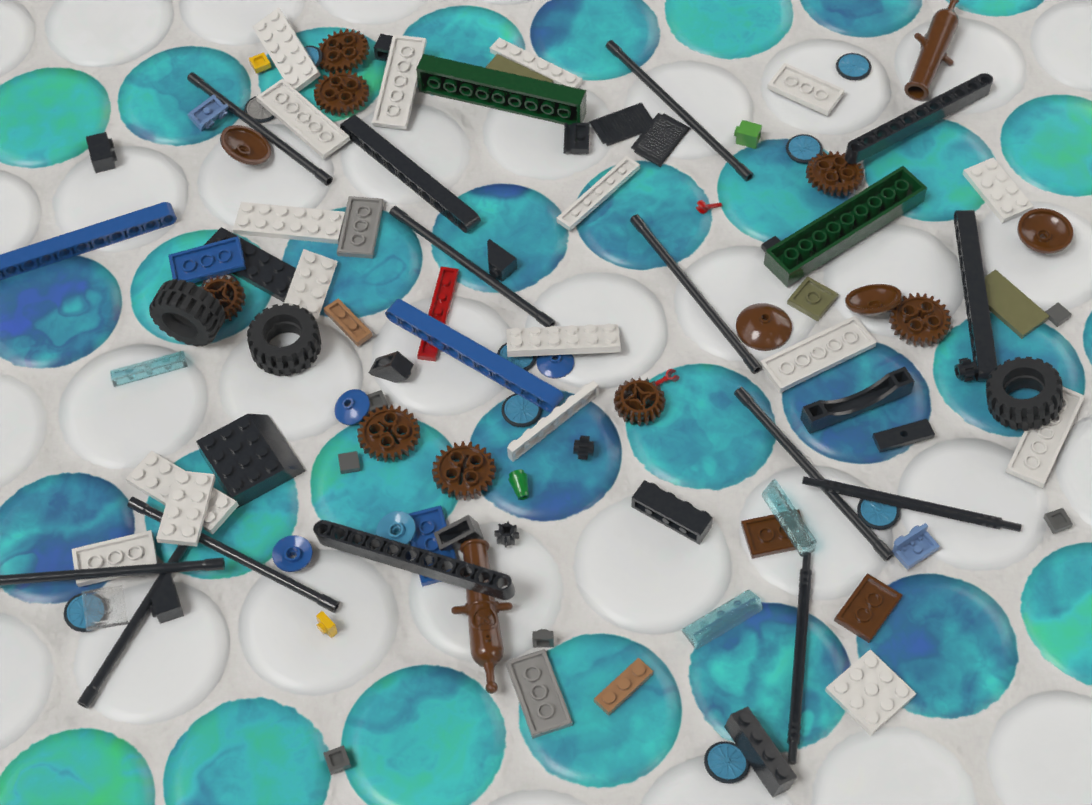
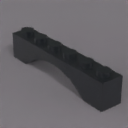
M902 367L886 374L871 386L853 395L836 400H818L803 406L800 419L809 434L911 394L915 381L906 367Z

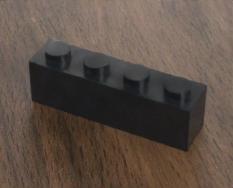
M644 480L632 496V508L699 545L712 527L713 517L708 512L700 511L693 507L691 503L678 499L673 493L660 489L655 483H649Z
M747 706L732 713L724 727L772 798L789 790L797 776L750 708Z

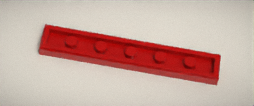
M449 267L440 268L428 313L429 316L445 325L459 275V269ZM421 339L417 359L436 362L439 349Z

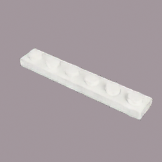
M501 38L490 47V53L494 55L499 54L552 79L556 84L578 88L582 84V78Z
M628 156L623 158L557 217V223L571 231L640 169V164Z
M595 381L585 384L578 393L568 397L566 402L560 407H555L551 414L541 418L533 428L527 429L520 438L513 440L507 447L508 458L514 462L596 398L599 385Z

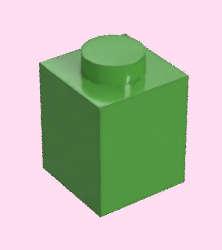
M742 120L740 126L735 128L736 144L756 149L761 137L762 125Z

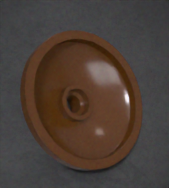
M233 125L225 128L221 133L220 143L224 151L240 163L259 165L266 162L271 155L269 142L254 129Z
M1038 208L1026 212L1020 218L1017 233L1020 240L1028 248L1039 253L1052 254L1060 252L1069 246L1073 238V227L1069 220L1061 213L1051 209Z
M866 285L851 291L845 298V304L854 313L865 316H878L894 309L901 302L902 293L897 287L892 285Z
M757 303L746 307L738 315L736 332L739 339L748 347L760 351H771L780 348L789 340L792 332V323L787 313L781 308L768 303Z

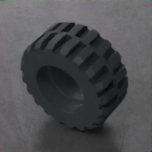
M182 279L164 282L149 305L150 316L153 318L155 325H158L159 329L166 332L168 336H172L175 340L182 341L187 345L192 344L198 347L210 344L225 321L224 308L220 305V301L213 297V294L205 291L203 287L195 285V283L186 282V280Z
M283 303L280 306L278 304L272 305L273 307L269 309L267 307L262 310L261 314L258 313L254 317L255 321H251L247 330V341L254 362H256L260 369H264L269 374L273 372L277 376H281V374L291 376V373L296 372L298 374L302 372V369L309 368L311 366L310 363H314L318 358L317 355L320 354L322 344L315 317L303 307L300 309V306L295 304L290 306L289 303ZM282 333H295L300 336L297 341L288 346L276 347L269 344L275 336Z
M1026 356V358L1015 357V360L1012 361L1010 359L1006 360L1003 365L999 364L995 371L990 373L989 379L986 381V397L990 414L1001 425L1005 427L1010 426L1013 430L1022 429L1023 431H1029L1028 429L1030 428L1035 430L1039 429L1041 425L1049 424L1050 419L1054 420L1062 409L1063 387L1059 372L1048 362L1043 363V360L1039 358L1035 360L1032 357ZM1021 388H1031L1040 392L1038 395L1028 399H1017L1009 395L1011 392Z

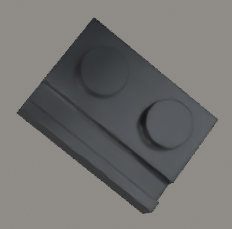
M565 122L564 154L566 152H571V154H589L590 123L567 124Z

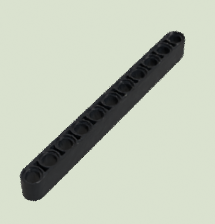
M987 73L979 74L851 140L847 144L844 156L845 161L850 164H857L987 96L993 83V77Z
M353 115L340 124V128L350 136V140L463 232L467 233L481 222L479 215L358 116Z
M955 210L954 227L972 357L978 367V374L975 375L976 381H987L990 373L995 371L997 367L976 216L974 210Z
M320 520L313 527V532L318 541L324 546L501 600H509L515 595L513 582L507 574L327 520Z

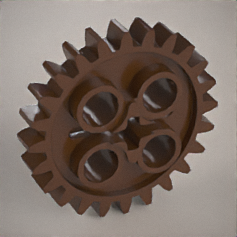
M348 28L345 32L340 29L339 33L333 31L332 36L327 35L328 39H322L324 43L318 44L322 52L320 67L325 72L330 71L332 74L336 70L339 73L345 70L346 73V70H351L352 72L353 67L358 69L357 65H363L362 60H367L366 55H369L368 50L370 49L364 34H361L360 31L355 32L354 29L349 32Z
M336 70L334 75L329 72V77L324 75V80L319 79V84H315L314 99L316 105L320 106V110L325 109L326 114L331 111L332 116L335 113H338V116H341V113L347 116L349 111L354 114V109L360 111L359 106L364 107V102H368L369 88L367 82L363 80V76L358 77L357 72L352 75L351 70L348 73H345V70H342L341 73Z
M829 151V154L823 152L822 156L816 154V158L812 157L811 161H808L806 178H808V183H812V188L818 187L817 191L823 190L824 195L830 192L831 196L834 193H837L838 197H840L841 193L847 196L848 192L853 194L854 189L858 190L859 186L862 185L864 169L861 168V164L846 162L844 158L845 153L839 155V151L836 154Z
M909 293L908 298L902 296L901 302L890 311L889 323H892L891 329H895L894 335L900 334L899 340L907 339L906 344L912 341L913 346H916L917 343H920L921 347L924 346V343L931 346L932 341L938 344L939 339L943 340L944 336L948 334L951 325V316H948L950 311L945 310V304L939 305L940 299L934 301V296L927 298L925 293L923 297H920V294L917 293L916 297Z
M392 404L389 409L385 405H383V410H379L376 407L375 413L369 411L370 417L363 416L364 422H359L360 428L357 429V437L360 448H363L365 454L369 453L370 458L376 455L377 461L384 458L386 463L388 458H391L392 462H395V457L402 460V454L409 456V450L414 451V445L419 444L420 426L418 425L417 418L414 419V414H408L407 408L401 411V406L394 409Z
M462 441L461 446L454 442V448L447 445V451L440 450L441 456L436 455V462H433L434 469H432L433 481L436 482L437 489L441 488L442 494L448 491L449 498L454 494L456 500L463 496L464 501H466L469 495L474 499L475 493L482 496L481 490L487 492V485H493L492 479H495L494 472H496V466H494V459H491V453H486L485 447L480 450V445L477 444L475 447H472L471 441L468 446L465 445L464 441ZM466 457H468L466 462L467 468L464 469ZM464 472V474H463V482H462L461 485H459V484H460V481H461V479H462L461 473Z

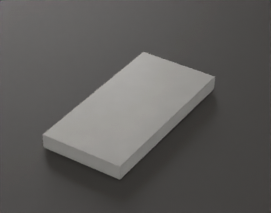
M348 197L337 256L373 259L384 199Z
M545 649L505 662L532 739L573 726Z

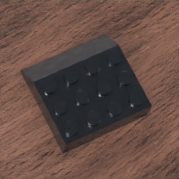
M246 414L196 441L202 457L213 474H215L216 479L227 496L237 501L239 506L236 509L305 472V469L270 417L265 414Z

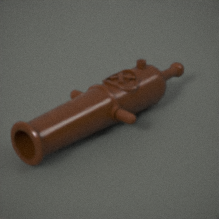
M950 0L946 9L938 10L935 13L925 36H922L920 33L914 35V38L921 43V50L911 78L904 87L906 95L914 100H924L929 96L930 85L942 61L949 66L953 64V60L947 56L946 51L958 27V16L954 8L959 0Z
M470 539L461 544L460 551L463 553L464 562L490 569L487 552L490 546L486 540ZM466 589L467 603H465V606H454L451 612L455 615L466 614L468 616L470 652L474 662L485 670L487 680L486 691L493 694L498 690L497 683H495L494 669L501 661L504 653L498 613L499 611L511 610L513 605L510 602L498 603L495 597Z

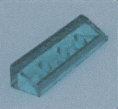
M183 350L111 370L110 376L113 386L116 387L185 368L188 365Z
M772 480L762 492V497L800 556L804 557L815 551L817 541L777 480Z
M748 589L682 629V632L695 649H699L762 611L761 600Z

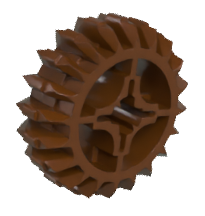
M217 275L215 280L210 277V282L208 283L204 281V290L213 294V297L217 298L220 301V305L223 306L225 319L232 321V316L238 318L237 312H243L241 306H245L244 299H246L244 289L240 283L232 277L228 279L226 275L222 279ZM231 291L234 292V299H233V301L230 300V296H231L230 293H231Z
M641 377L638 380L631 378L630 382L625 380L624 385H619L618 390L615 392L614 409L618 412L619 417H623L624 422L630 420L631 425L634 422H637L639 426L642 422L648 425L649 420L654 423L656 418H660L661 412L664 411L666 401L664 391H661L660 385L656 386L655 381L649 382L648 377L645 381Z

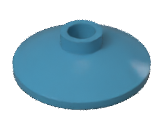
M394 511L388 513L379 521L376 535L408 544L415 535L416 525L409 514L402 511Z

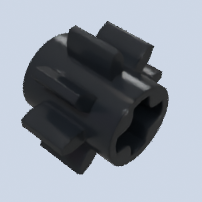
M968 357L959 359V364L954 366L955 375L958 379L961 378V381H973V376L978 374L976 362L971 361Z
M581 435L580 440L575 439L573 454H578V459L587 460L588 456H593L594 441H589L590 436Z
M509 521L502 525L499 523V530L494 531V536L497 537V544L501 543L505 548L509 545H515V539H519V532H516L517 525L512 526L509 524Z

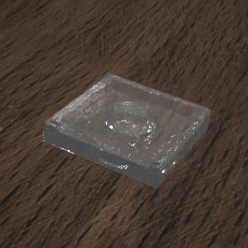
M123 585L81 591L87 631L128 624Z

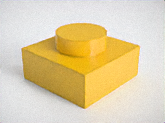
M264 52L249 58V62L256 74L271 68V63Z
M323 611L316 615L317 627L322 634L327 633L331 638L338 633L335 623Z

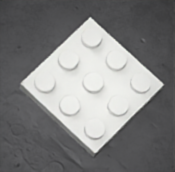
M871 650L866 652L825 688V692L870 736L916 696V693Z

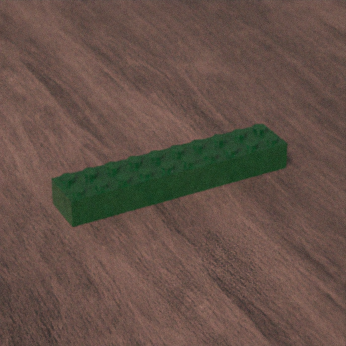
M427 54L422 55L416 68L419 92L562 125L565 122L567 124L583 123L586 116V90Z
M901 166L765 251L764 265L786 287H789L924 202L927 187L909 170Z

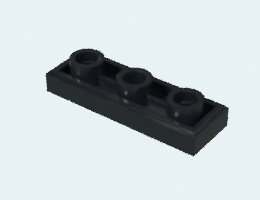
M923 419L873 433L872 438L881 453L934 438L935 433L928 419Z

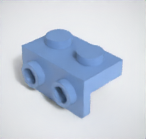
M212 95L189 112L187 116L202 131L205 128H211L215 123L214 121L218 118L220 120L228 114L229 106L227 104L223 105L215 95Z
M926 523L920 527L919 525L915 526L910 530L909 534L899 536L894 541L892 552L907 570L939 550V544L927 532L928 525Z

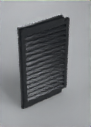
M641 102L589 121L602 144L606 143L609 146L642 134L653 119Z
M657 113L631 148L634 149V153L661 167L689 131L690 127L665 113Z

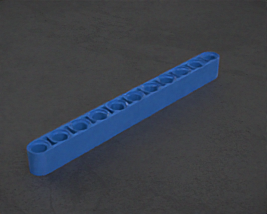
M162 202L0 254V280L170 226L176 222L177 217L171 203Z
M396 299L385 312L386 317L394 324L547 412H552L564 399L563 393L556 387L401 299Z

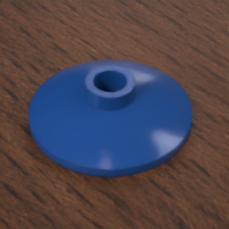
M572 354L537 357L538 370L548 378L557 379L565 377L574 367Z
M352 389L343 393L338 398L334 408L337 420L345 425H354L362 421L363 416H366L369 412V397L359 389Z
M297 535L282 538L275 544L272 551L274 564L285 572L302 570L310 563L313 555L309 541Z

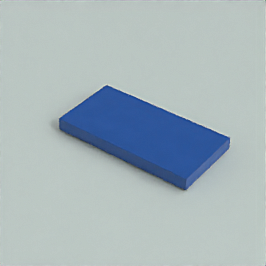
M239 236L168 255L172 278L178 281L182 279L186 280V282L196 283L210 279V277L215 278L217 275L222 276L246 269Z
M441 505L409 513L416 525L415 535L410 541L411 546L457 559L454 550L441 551L434 535V532L447 526ZM419 575L422 587L442 582Z

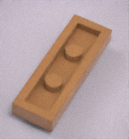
M339 298L324 307V312L357 346L373 337L372 332Z
M638 657L594 698V702L608 716L611 715L653 675L654 671Z

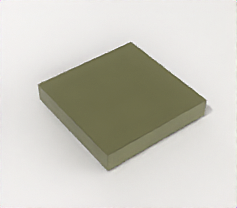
M807 276L787 300V304L812 319L819 321L836 301L839 294Z

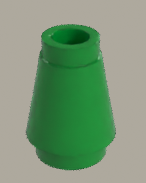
M519 469L509 473L510 478L508 481L518 500L529 498L528 479L524 470Z

